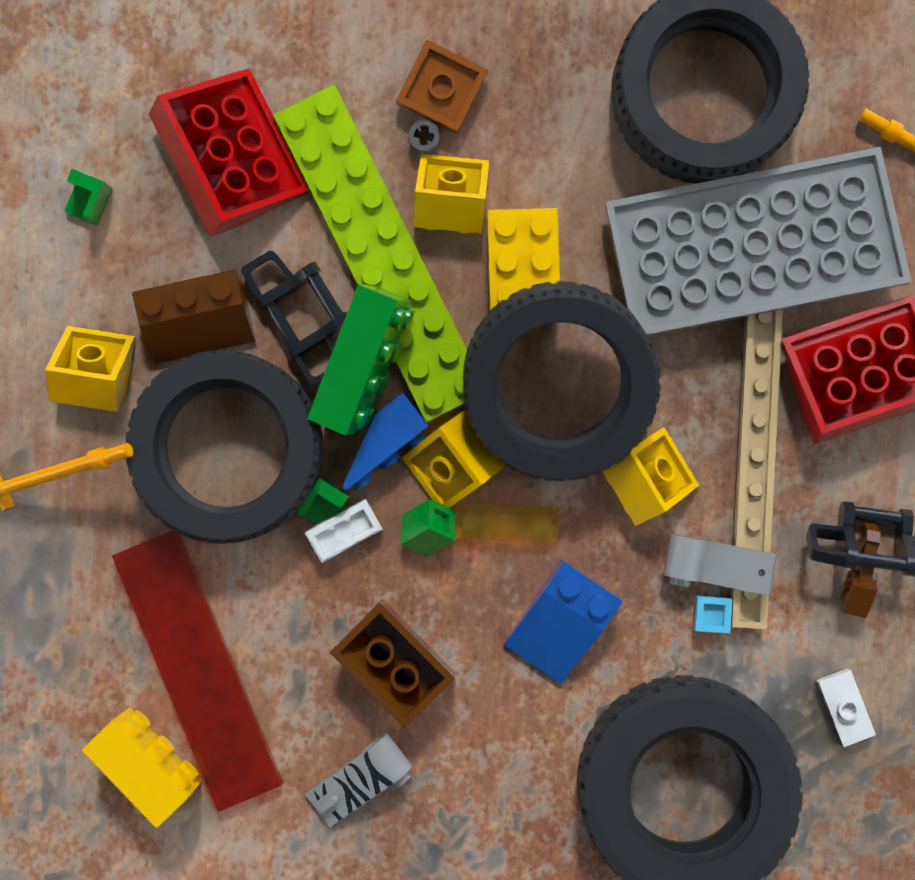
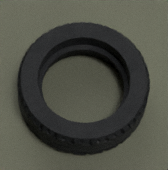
M657 0L651 4L648 10L639 16L628 32L618 55L612 76L613 111L616 112V123L620 132L625 135L626 143L629 144L634 153L640 155L639 158L647 163L652 169L657 168L659 173L672 179L679 178L681 182L697 184L747 174L757 169L794 132V128L798 125L805 109L803 105H805L808 98V59L804 56L806 53L805 48L802 46L800 36L795 33L796 29L793 24L769 0ZM692 30H714L725 33L743 43L760 63L767 84L765 104L755 123L738 137L720 143H704L692 140L672 129L655 109L650 94V74L654 60L661 49L671 39L681 33Z
M557 281L553 284L551 282H544L532 285L529 289L523 288L509 295L508 299L500 301L489 311V315L484 317L477 326L474 336L469 342L463 367V394L470 424L476 436L482 440L483 446L494 457H499V461L512 470H520V473L536 479L544 478L547 481H564L565 479L573 481L579 478H588L591 474L597 475L601 471L610 469L612 464H618L625 456H628L632 452L631 449L637 447L641 439L644 438L647 433L646 429L653 422L661 389L659 364L654 348L644 329L631 311L623 306L619 300L606 292H601L598 288L586 284L577 285L576 282ZM551 323H573L597 333L614 351L621 374L618 398L608 415L592 428L579 434L565 437L542 436L524 429L507 411L499 388L501 367L514 343L527 332Z
M233 350L205 351L193 354L192 357H185L171 364L168 370L164 369L151 381L150 387L146 386L143 390V393L136 402L137 407L133 408L128 422L130 430L126 432L125 439L126 443H129L133 448V456L126 458V464L128 465L129 476L133 477L132 484L137 491V495L145 501L144 505L155 518L161 519L162 524L176 533L180 532L183 536L197 541L216 544L237 543L257 538L277 529L299 511L317 482L322 468L321 462L323 461L324 452L322 427L320 424L307 419L313 403L305 393V390L281 368L260 357ZM238 388L258 396L275 412L285 436V458L277 479L261 496L239 506H214L196 499L179 484L168 460V435L176 415L192 398L212 389Z

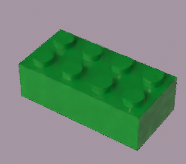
M358 284L307 418L308 420L343 435L353 434L365 430V427H370L377 413V408L373 407L377 396L384 393L389 382V376L386 373L390 362L394 363L400 354L402 343L398 341L403 329L407 330L412 323L415 311L411 308L414 301L378 286Z

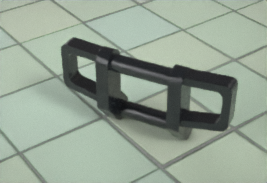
M267 251L241 268V273L257 297L256 303L260 310L265 309L287 345V354L291 360L295 359L307 381L311 385L316 386L321 383L325 372L318 376H313L301 355L324 341H327L331 352H333L335 343L332 336L341 330L347 312H342L319 274L321 270L316 262L309 263L293 275L274 251ZM268 261H274L288 277V280L262 294L251 274L255 269ZM309 283L331 320L322 328L300 341L277 302Z
M842 501L839 507L838 526L815 523L809 525L806 533L809 557L813 561L844 568L855 569L857 566L901 571L904 576L914 577L915 536H912L914 524L913 511L908 509L890 511L854 506L853 502ZM854 520L896 525L895 548L897 557L858 552ZM817 538L838 541L839 551L822 548L819 546Z

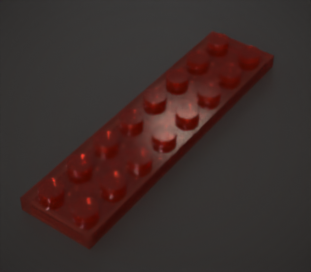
M172 530L112 555L217 812L281 786L283 779L181 533H176Z

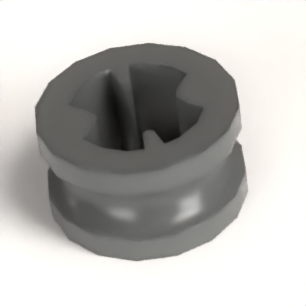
M420 120L414 123L409 131V143L412 149L419 154H430L438 148L440 139L437 126L428 120ZM421 130H429V136L434 139L432 142L427 140V145L422 146L415 135L417 132L421 135Z

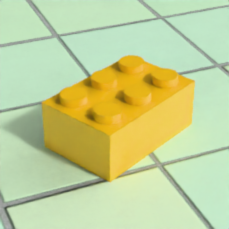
M558 208L487 210L489 311L500 301L508 299L509 295L523 288L529 289L535 284L551 282L553 284L560 281Z
M129 707L114 718L82 751L157 829L192 794L201 783V780L197 777L199 775L197 769L189 761H182L173 752L175 750L173 744L165 736H158L149 727L151 725L149 719L139 710L134 711Z

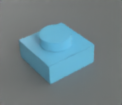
M695 595L693 630L730 634L732 598Z

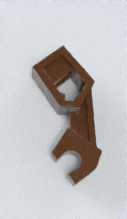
M864 522L861 528L863 530L862 540L857 539L858 552L877 554L881 543L879 527L876 524ZM857 566V570L851 569L848 571L838 599L843 613L867 618L878 591L877 574H874V568Z

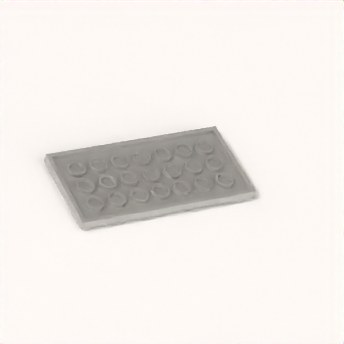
M881 147L607 201L605 203L625 305L636 317L647 336L904 286L912 282Z

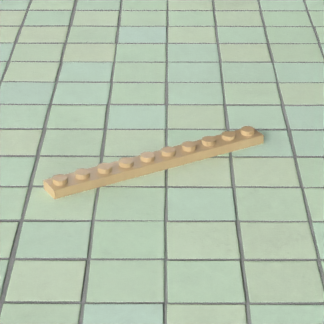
M783 310L745 317L733 546L770 553ZM731 588V627L767 629L769 596Z

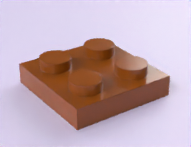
M426 39L396 99V104L458 135L488 75V69Z

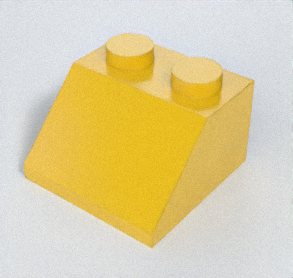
M421 154L415 188L413 227L431 231L448 230L458 231L462 234H482L489 160Z
M67 326L45 368L49 401L118 412L128 389L135 336Z
M464 411L442 425L402 457L432 500L447 508L456 504L505 467L499 461V457H494L483 446L482 440L476 436L470 424V418Z
M665 427L642 439L638 446L632 448V452L625 456L618 464H612L610 469L603 471L608 483L612 486L624 510L630 516L635 526L666 512L699 486Z

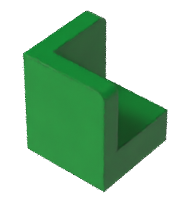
M72 168L67 182L73 185L74 189L66 205L65 212L97 226L113 188L102 180Z
M318 478L297 514L302 518L307 517L319 524L341 512L351 495L325 479Z
M431 499L402 515L401 545L415 552L429 556L455 541V511Z

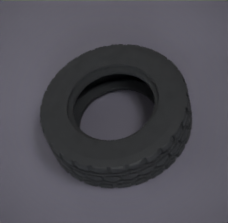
M675 675L672 678L666 676L652 679L647 684L644 682L629 689V693L620 695L609 704L611 707L601 713L594 722L595 727L589 731L577 769V795L588 834L607 866L617 876L622 877V880H761L763 877L766 878L778 866L776 863L784 858L792 844L790 841L796 835L800 822L798 816L802 812L803 793L800 792V787H802L800 768L796 766L797 758L791 744L787 742L786 735L771 716L740 691L726 684L719 683L717 680L701 676L695 677L693 675ZM693 732L716 737L732 748L741 767V798L732 817L715 833L694 841L668 840L649 831L635 817L631 804L632 779L642 757L655 744L676 734Z

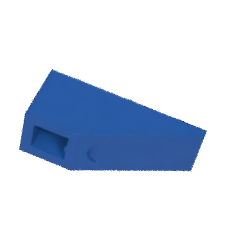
M404 393L375 414L342 486L345 491L351 487H354L356 491L360 490L373 479L369 473L379 466L383 470L387 469L401 458L397 454L400 449L407 444L412 449L428 437L424 432L429 428L428 424Z

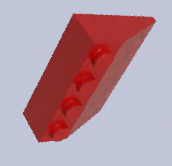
M249 68L157 96L148 115L210 237L246 224L310 191Z
M914 294L781 339L800 411L814 445L915 411Z

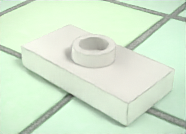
M365 498L305 531V535L321 563L383 529Z
M847 668L815 680L842 747L876 735L850 669Z

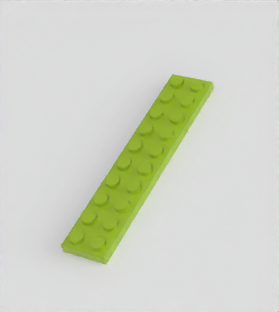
M335 84L273 114L357 284L378 286L414 301L411 308L415 311L409 328L407 330L403 329L398 341L402 343V348L396 363L426 423L463 405V367L467 348Z

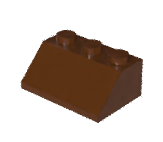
M235 269L132 292L139 327L155 364L193 356V354L205 351H216L256 342L242 275Z
M383 599L330 651V654L404 729L455 679V671Z

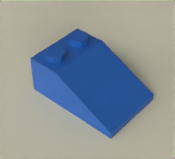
M561 559L504 645L561 684L603 632L623 601Z

